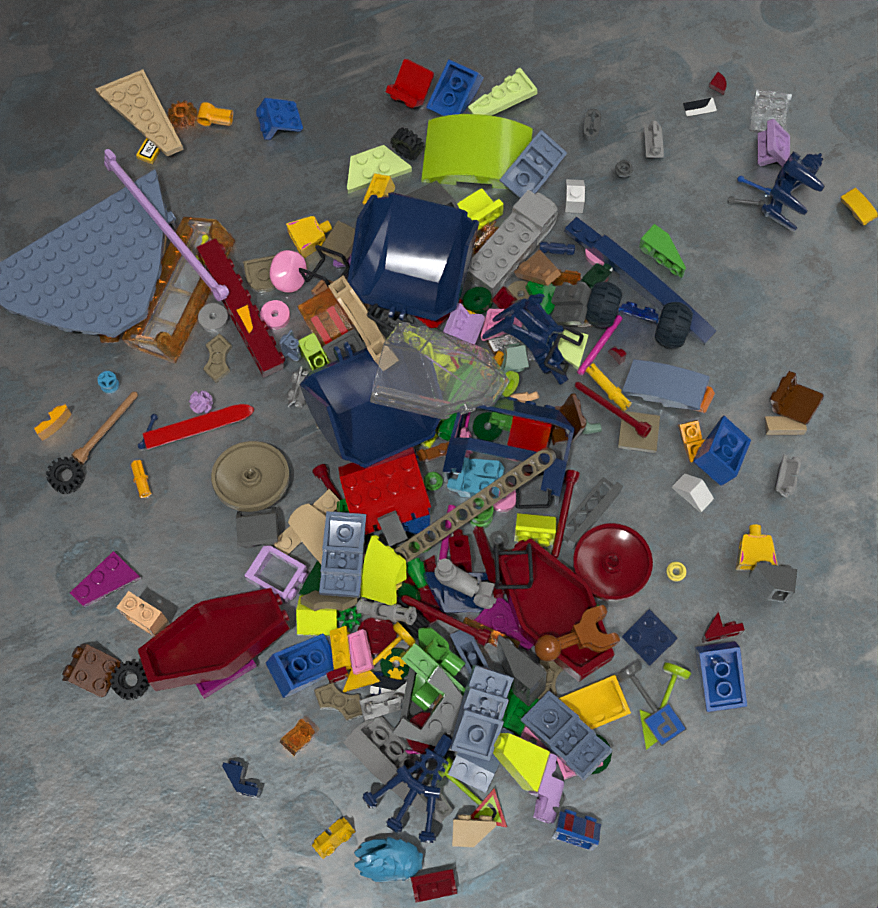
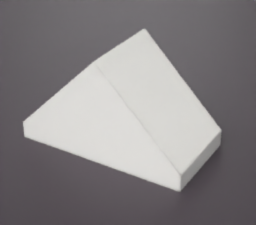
M684 474L672 486V489L700 513L714 500L706 484L700 478Z

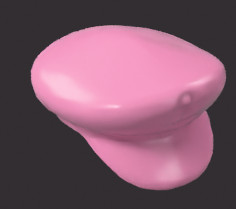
M284 250L273 258L270 266V280L276 289L292 293L302 287L305 280L300 274L299 268L307 270V266L301 254Z

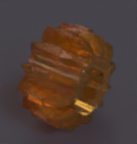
M178 100L177 104L171 103V108L168 109V119L174 128L178 127L180 130L183 127L188 130L189 125L194 127L197 109L192 102L187 103L184 100L180 103Z

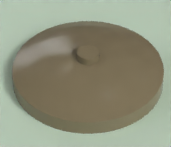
M258 441L242 442L226 449L217 458L211 473L213 489L219 500L226 506L243 512L263 510L276 503L285 493L290 477L289 467L283 454L275 447Z

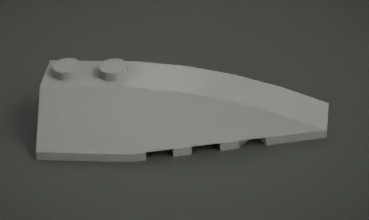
M382 716L365 720L357 726L343 743L384 785H387V782L397 775V769L404 765L407 769H410L414 766V761L419 760L416 756L412 757L411 754L405 751L409 747L407 742L402 737L392 734L393 727ZM418 771L412 777L418 780L423 771ZM430 776L423 783L425 786H431ZM402 781L391 791L404 800L410 788ZM440 792V798H436L433 819L441 823L453 810ZM417 793L411 805L427 815V797H424V794L419 795Z

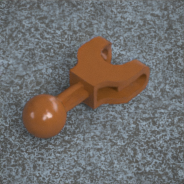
M600 605L586 610L580 623L573 625L572 633L559 638L552 635L541 636L535 643V653L541 660L549 662L558 658L562 649L576 644L579 650L589 648L600 653L617 646L621 640L615 632L603 634L596 628V623L604 619L608 612L606 606Z

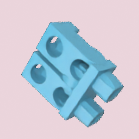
M465 458L461 473H456V469H452L454 474H458V478H450L447 487L450 491L457 492L460 497L470 498L504 474L505 468L497 460ZM492 487V493L498 496L499 488Z

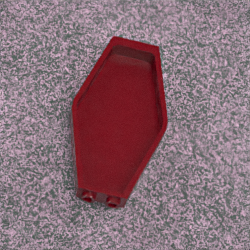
M530 538L526 541H519L515 544V548L510 551L526 550L527 544H531L533 563L532 587L529 589L504 590L518 631L535 646L536 641L541 636L552 635L559 638L572 633L573 625L580 623L584 612L597 607L588 584ZM528 554L498 555L499 574L502 584L528 585ZM598 621L596 628L599 632L607 634L603 621ZM576 644L562 649L558 658L553 660V662L580 682L612 661L615 654L613 648L599 653L589 648L579 650Z
M272 588L205 600L193 605L138 649L148 683L155 691L224 679L236 673L290 629L287 624L290 618L286 610H282L280 607L283 602L279 593L274 594Z

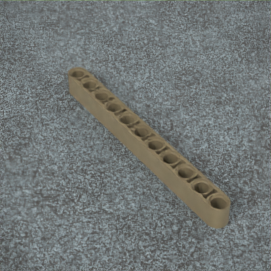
M549 447L542 448L395 548L394 552L396 554L397 552L402 553L406 563H408L547 469L556 459L555 452ZM541 453H547L550 456V462H543L541 460ZM525 464H529L533 467L532 474H528L525 472ZM508 476H514L517 480V484H510L508 482ZM492 487L499 488L500 496L492 493ZM476 498H481L484 501L483 507L476 504ZM460 509H465L467 511V518H464L460 515ZM444 520H449L452 524V527L446 528L444 526ZM428 531H433L436 538L431 539L428 536ZM413 541L419 544V550L413 548Z

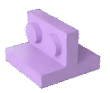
M775 119L767 121V130L758 133V164L764 166L778 162L783 167L790 156V135Z
M458 303L456 310L450 313L439 345L442 349H473L485 317L482 314H469L463 305Z

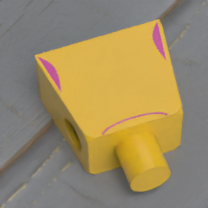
M314 216L286 223L287 232L299 254L304 259L317 251L316 245L322 246L326 240L325 233L332 230L328 220L318 224Z
M750 525L749 534H744L741 537L736 570H752L755 564L760 561H768L772 565L778 566L771 535H761V525Z

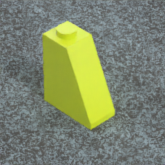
M500 733L494 744V756L523 790L538 792L550 751L510 733Z

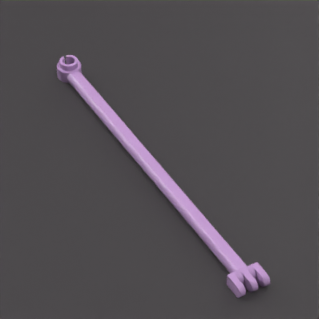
M106 149L104 153L105 167L109 172L113 171L211 289L217 301L226 299V296L229 295L228 288L225 285H218L116 162L115 154L110 149Z

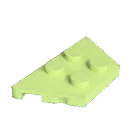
M385 145L353 155L350 158L347 192L349 194L369 187L374 173L395 178L412 172V167Z

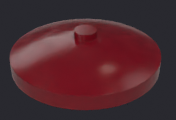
M616 523L598 525L587 531L578 541L573 555L574 573L588 584L594 597L604 601H623L637 595L646 586L653 568L652 553L645 539L632 528Z

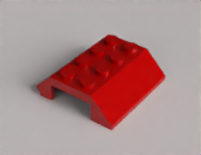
M413 447L366 468L353 462L338 467L339 478L349 513L366 514L365 535L375 532L373 525L376 524L378 530H382L377 518L395 510L401 523L413 520L411 513H415L416 519L429 515L428 508H431V504Z

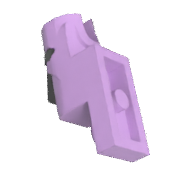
M549 753L538 792L529 791V794L539 798L536 799L533 818L547 824H554L565 801V797L562 794L564 782L552 777V773L556 769L557 756Z

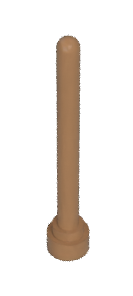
M135 391L131 392L85 446L76 449L71 454L77 462L83 465L88 460L90 450L135 401L138 393Z

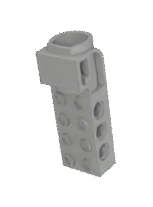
M527 190L513 206L511 215L471 259L466 279L477 287L488 289L493 298L514 274V271L519 268V265L528 258L555 225L558 215L555 203L539 192L534 194Z

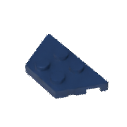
M435 572L423 573L424 579L442 613H481L484 608L474 603L475 594L473 597H470L441 584L437 580ZM468 573L478 580V585L480 581L489 582L486 573Z

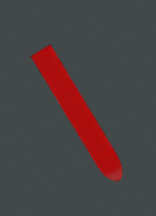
M248 404L233 405L142 434L148 450L239 422L254 413V408Z

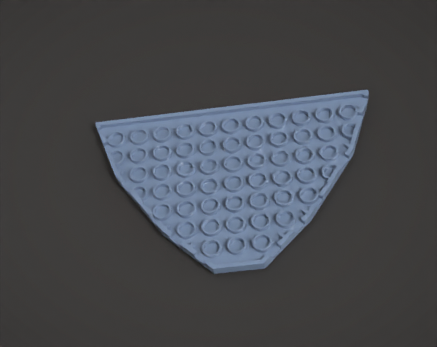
M154 169L134 181V183L167 222L166 209L158 180L159 177ZM124 187L1 261L0 306L9 313L19 314L27 319L48 326L58 327V329L65 332L79 331L83 334H103L107 337L115 338L147 318L148 306L150 301L152 302L156 290L155 285L162 271L161 258H163L165 234L127 187Z

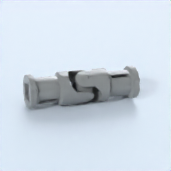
M361 598L356 607L357 614L362 616L366 614L381 620L406 622L407 625H412L417 617L415 607L404 608L399 604L391 606L378 601L371 602L366 598Z

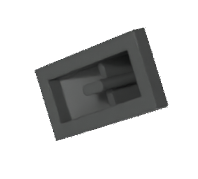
M396 510L377 518L391 548L408 540Z

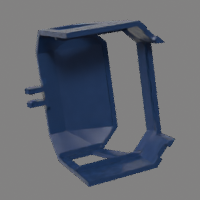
M494 393L482 394L459 404L442 471L444 481L448 483L452 469H456V473L462 472L466 450L521 462L536 453L535 451L474 438H459L464 415L468 416V413L473 409H483L554 424L563 428L565 436L568 437L564 460L556 458L545 469L540 491L546 492L547 489L551 490V495L556 496L554 506L558 507L574 433V427L562 413L551 405L537 406L532 401L518 402L516 398H499V395ZM541 453V460L548 463L550 462V456Z

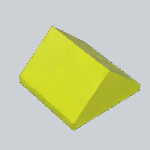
M299 596L296 608L297 635L318 636L324 633L325 636H330V631L338 628L337 618L339 610L320 609L313 611L301 604L302 596Z

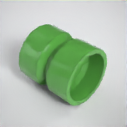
M476 498V504L483 507L484 501L481 498ZM493 505L469 521L470 525L473 528L476 526L484 527L483 529L488 528L493 521Z

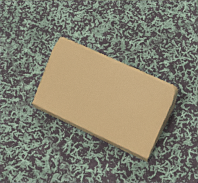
M765 416L766 435H804L807 431L806 425L787 417Z

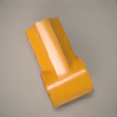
M203 102L200 104L196 121L203 126H210L212 123L230 126L233 122V110L215 108L214 105Z

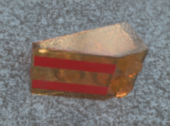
M330 288L325 289L297 306L311 332L317 337L321 347L354 329Z

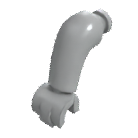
M441 559L435 568V576L441 584L470 597H473L475 594L474 603L485 609H490L493 603L496 602V598L493 595L495 584L480 581L478 585L476 578L454 566L449 559Z

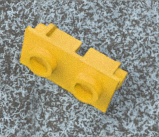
M347 626L330 631L334 670L344 666L346 670L352 669L348 634L350 632H348Z
M344 817L342 819L339 818L329 827V830L332 832L330 836L324 831L313 840L312 847L322 859L330 856L339 845L348 841L352 834L355 833V830Z

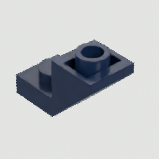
M230 760L229 763L223 762L222 767L236 792L240 795L259 799L261 790L257 788V784L245 781V784H242L246 771L241 766L242 763Z

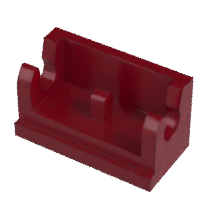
M453 869L411 877L415 903L457 894Z

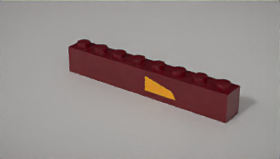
M217 238L196 246L197 256L204 268L218 285H225L228 288L229 295L222 302L262 377L265 378L282 370L285 358L281 351H277L274 337L269 336L266 322L264 320L261 321L258 315L260 313L257 306L252 305L250 301L251 295L247 289L244 290L241 276L233 270L235 267L230 258L227 259L224 245L222 243L219 244Z

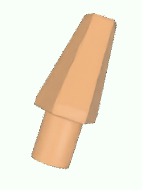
M537 391L530 394L523 392L512 394L509 397L516 398L518 402L525 403V401L538 399L539 394Z

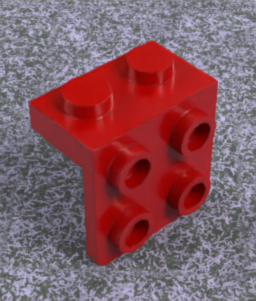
M404 59L395 84L387 85L385 92L390 94V97L395 100L404 101L408 107L421 106L433 80L434 72L409 59Z

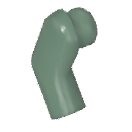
M587 420L586 426L582 431L583 434L602 432L600 423L590 424Z

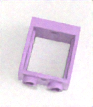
M263 546L244 576L247 582L261 590L272 588L274 594L279 593L282 602L287 604L289 600L292 601L296 596V589L299 584L305 582L308 571L304 564L276 548ZM272 556L298 569L284 592L258 578Z

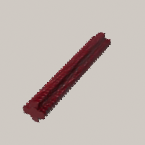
M476 526L474 527L473 534L489 582L495 584L496 576L493 554L490 552L491 548H489L484 527ZM494 588V598L501 599L504 597L505 592L503 589Z

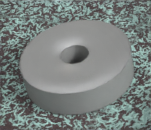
M218 303L205 305L198 314L201 327L211 333L223 330L229 321L225 307Z

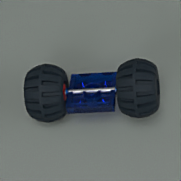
M598 282L594 284L588 300L585 317L591 325L598 328L612 326L618 311V313L657 324L654 337L660 345L666 348H679L684 345L693 317V312L688 306L680 302L667 303L662 309L660 318H658L659 314L655 313L656 309L650 307L640 309L637 308L638 304L629 301L626 304L622 303L620 307L622 291L611 282Z

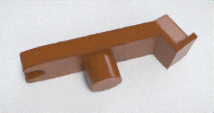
M449 442L440 443L438 446L426 450L420 449L416 451L419 462L425 463L446 456Z

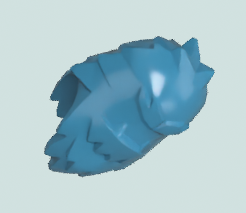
M387 837V839L368 840L361 843L362 847L354 852L355 856L361 859L354 863V866L361 871L360 875L371 878L375 882L405 881L414 877L422 869L423 854L410 842L406 843L401 839L395 840Z

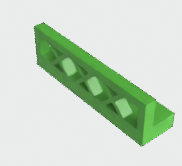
M415 642L406 652L403 650L400 654L401 659L429 683L428 679L439 664ZM440 666L458 691L464 696L466 688ZM430 684V685H431L437 692H439L442 696L445 694V693H443L442 691H440L438 688H436L435 686H433L432 684Z

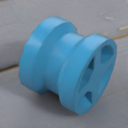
M104 371L99 374L97 381L102 391L107 394L115 393L119 388V381L116 375L111 371Z

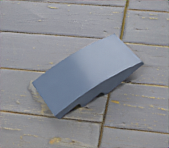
M540 130L499 181L518 198H521L527 190L535 194L566 156L567 152L545 132Z
M634 359L623 388L624 395L642 397L644 401L660 402L664 407L700 410L710 377L672 365Z
M326 511L320 595L360 598L366 514Z
M473 665L457 717L450 747L451 750L490 761L495 748L494 744L504 723L502 718L509 701L507 696L514 679L511 675Z
M550 691L521 719V722L583 781L612 753V749L597 737L595 732L581 721L574 711Z

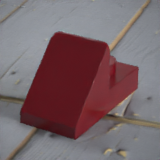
M718 612L704 634L702 643L742 635L745 631L743 623L736 624V621L724 624L725 627H723Z

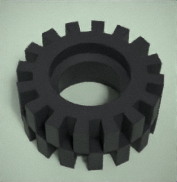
M403 127L397 130L390 141L392 148H395V151L399 152L400 156L403 155L405 159L408 158L409 160L417 159L425 147L423 146L424 142H421L422 139L418 138L417 134H413L412 130L409 131L408 128L404 129Z
M59 457L57 458L58 462L53 460V466L49 465V471H46L47 481L52 488L61 494H64V492L70 494V490L73 492L77 491L75 488L81 487L80 482L83 483V477H85L79 463L71 457L70 459L64 457V460ZM65 469L71 470L72 477L68 481L62 482L59 480L58 476L61 471Z
M126 661V664L122 662L120 667L116 666L114 668L116 671L111 673V687L123 699L130 700L132 698L135 700L137 696H143L142 693L148 690L146 687L147 685L149 686L144 668L137 662L133 661L131 663ZM129 673L136 674V685L131 688L124 687V676Z

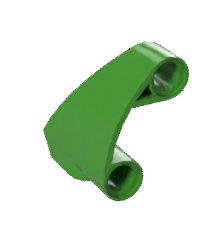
M431 627L419 628V647L450 675L455 677L465 665V662L449 649L448 642ZM416 673L411 700L423 711H426L440 693Z

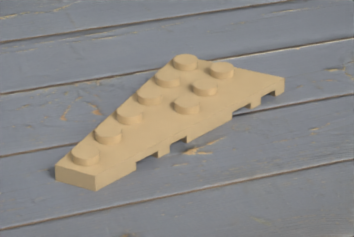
M143 69L95 89L100 97L166 156L184 150Z

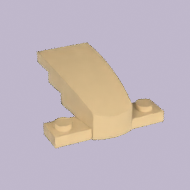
M328 489L313 505L308 503L298 507L289 518L288 523L290 526L278 537V542L274 544L276 548L289 555L303 542L318 562L322 564L326 511L335 512L337 510V502L340 500Z

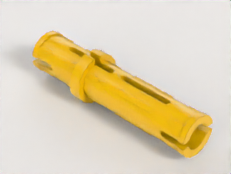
M595 363L590 365L591 368L588 366L585 372L608 394V398L613 400L622 411L627 410L626 406L629 408L632 403L621 393L622 390L616 387Z

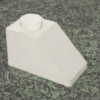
M566 179L565 212L583 213L585 203L584 180Z

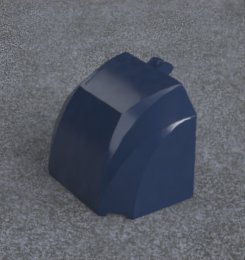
M394 192L388 193L387 197L377 198V195H371L356 221L348 275L349 285L363 303L370 305L377 303L378 307L390 309L389 318H393L395 311L400 312L399 320L404 321L406 314L436 321L456 310L468 273L479 221L471 220L467 216L468 212L465 210Z
M402 341L388 342L399 361L385 371L374 361L367 348L352 353L349 343L345 342L343 347L347 356L342 358L338 346H335L333 351L337 360L310 371L299 384L316 424L331 447L342 459L356 463L364 468L433 438L436 434V427L441 418H444L446 414L433 361Z

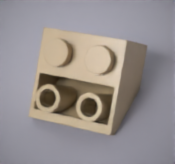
M458 814V818L453 819L452 846L475 847L496 827V820H492V816L479 815V819H471V815Z

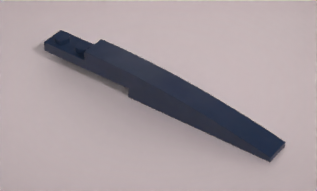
M575 217L565 227L564 232L617 272L620 275V280L660 311H662L665 304L671 302H680L688 306L693 312L689 333L704 345L716 333V330L687 302L607 235L602 237L578 217Z

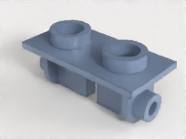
M290 330L288 334H284L280 339L281 352L285 360L289 357L294 361H298L302 357L299 351V342L294 338L293 331Z

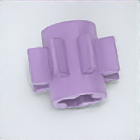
M202 390L198 393L195 391L190 396V407L194 412L198 414L203 411L208 413L212 408V396L208 392Z

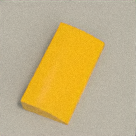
M615 675L558 697L591 729L631 713Z

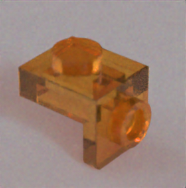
M300 719L296 726L281 738L280 743L295 756L311 742L315 731L309 723Z

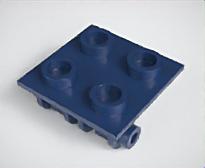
M650 609L622 636L649 666L678 639Z

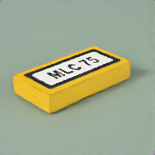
M146 138L136 157L153 165L161 150Z

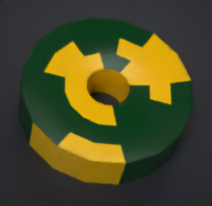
M391 649L381 659V672L385 677L404 680L408 677L410 666L400 657L403 649ZM394 662L400 663L398 668H394L392 665Z

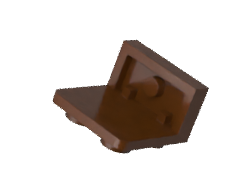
M789 371L786 377H782L777 391L772 393L770 402L774 413L807 425L823 401L824 395L797 384L796 373Z
M575 393L570 394L563 406L555 407L574 427L571 443L576 441L586 426V419L582 416L580 409L581 403ZM550 424L552 425L550 433L552 444H566L568 437L565 436L563 428Z
M80 644L72 653L73 660L70 665L68 664L63 670L62 675L64 677L62 681L76 685L98 697H104L111 685V673L116 671L114 670L116 666L120 667L121 662L88 644Z

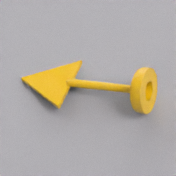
M398 622L393 626L398 637L373 659L374 665L401 640L408 646H411L414 642L416 643L412 636ZM351 669L343 693L381 681L370 670L355 675L353 674V669Z

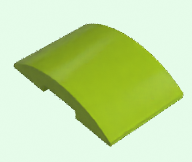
M456 114L428 120L421 182L432 183L438 181L440 184L457 185V182L492 184V188L508 189L499 180L532 141L533 128L510 119L482 114Z

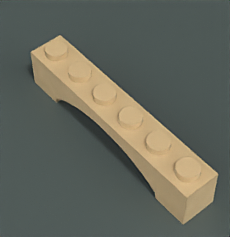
M344 275L330 284V290L358 330L374 361L383 371L397 363L399 359L376 322L367 317V308L349 285Z

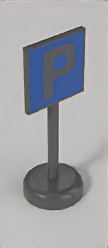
M637 662L616 676L620 683L630 678L654 712L644 722L659 744L663 746L687 728L669 703L659 710L656 708L635 677V674L642 669L640 662Z

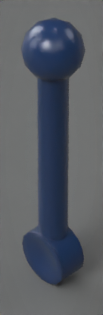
M156 414L151 415V421L146 432L151 431L154 421L158 419ZM144 437L142 442L138 444L139 450L146 448Z

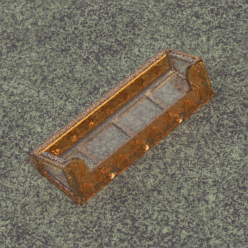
M183 217L176 231V234L195 257L197 255L196 246L201 245L203 235H208V241L217 238L219 244L222 243L226 249V257H228L235 243L233 237L215 219ZM170 242L161 260L162 271L155 285L156 290L152 302L150 301L148 306L147 318L126 330L122 340L134 350L176 364L198 319L199 311L204 306L211 289L174 244Z

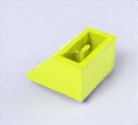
M517 513L515 542L526 541L531 538L541 547L553 545L556 533V517Z

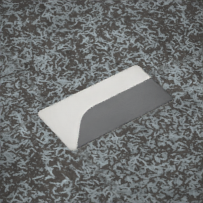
M713 98L683 103L687 116L717 111Z
M375 675L381 682L371 684V694L375 693L378 695L380 686L381 694L396 690L397 694L402 695L404 699L407 681Z

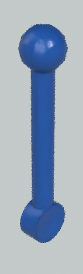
M743 176L737 178L738 182H744L770 195L771 188H764L744 179Z

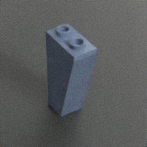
M461 630L450 634L457 656L465 662L463 669L468 679L474 664L490 669L473 636Z

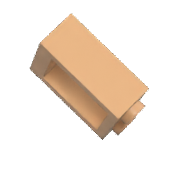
M129 591L116 607L129 622L153 637L170 624L161 611Z

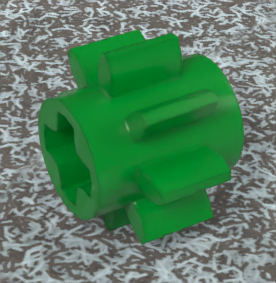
M355 606L353 609L348 608L344 611H339L341 617L337 618V622H343L341 627L347 626L353 631L355 625L360 626L357 619L362 618V615L356 614ZM346 616H353V620L349 619L346 621Z

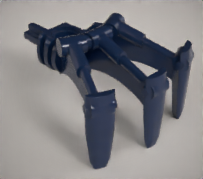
M792 152L777 175L775 185L770 192L772 196L771 203L769 205L764 204L761 208L765 217L771 218L791 231L795 232L797 230V227L781 214L782 206L784 204L797 213L806 215L808 210L791 195V192L803 184L819 192L824 189V184L815 176L822 165L823 158H821V153L818 155L816 153L814 155L807 154L803 159H800L801 156L798 153Z
M543 294L530 295L528 299L517 300L492 319L494 322L503 320L488 329L483 334L482 339L490 338L501 332L516 337L530 349L535 362H537L542 372L551 371L560 385L568 380L566 374L561 375L544 365V361L558 334L563 333V327L557 325L540 305L543 300L542 298L545 297ZM514 318L522 322L528 331L514 325ZM558 344L548 364L563 371L559 364L565 358L558 349Z
M443 734L433 752L426 748V755L421 754L419 756L422 760L421 762L414 761V766L410 769H407L405 765L397 769V775L390 779L387 785L375 794L368 793V791L363 794L362 799L367 807L375 809L378 803L376 800L389 790H392L402 781L408 785L407 787L410 790L403 801L404 804L396 818L391 817V819L388 818L386 821L388 828L396 833L402 832L403 824L401 820L407 809L411 806L417 793L419 795L424 794V797H427L426 831L419 833L420 842L425 843L436 841L435 832H431L436 798H440L441 788L437 787V781L443 779L439 772L445 773L446 770L443 766L449 764L443 758L451 746L452 739ZM429 760L437 761L438 765L435 770L430 771L426 768V763ZM423 769L424 772L418 780L412 777L413 774ZM429 775L433 776L431 786H425L423 783Z

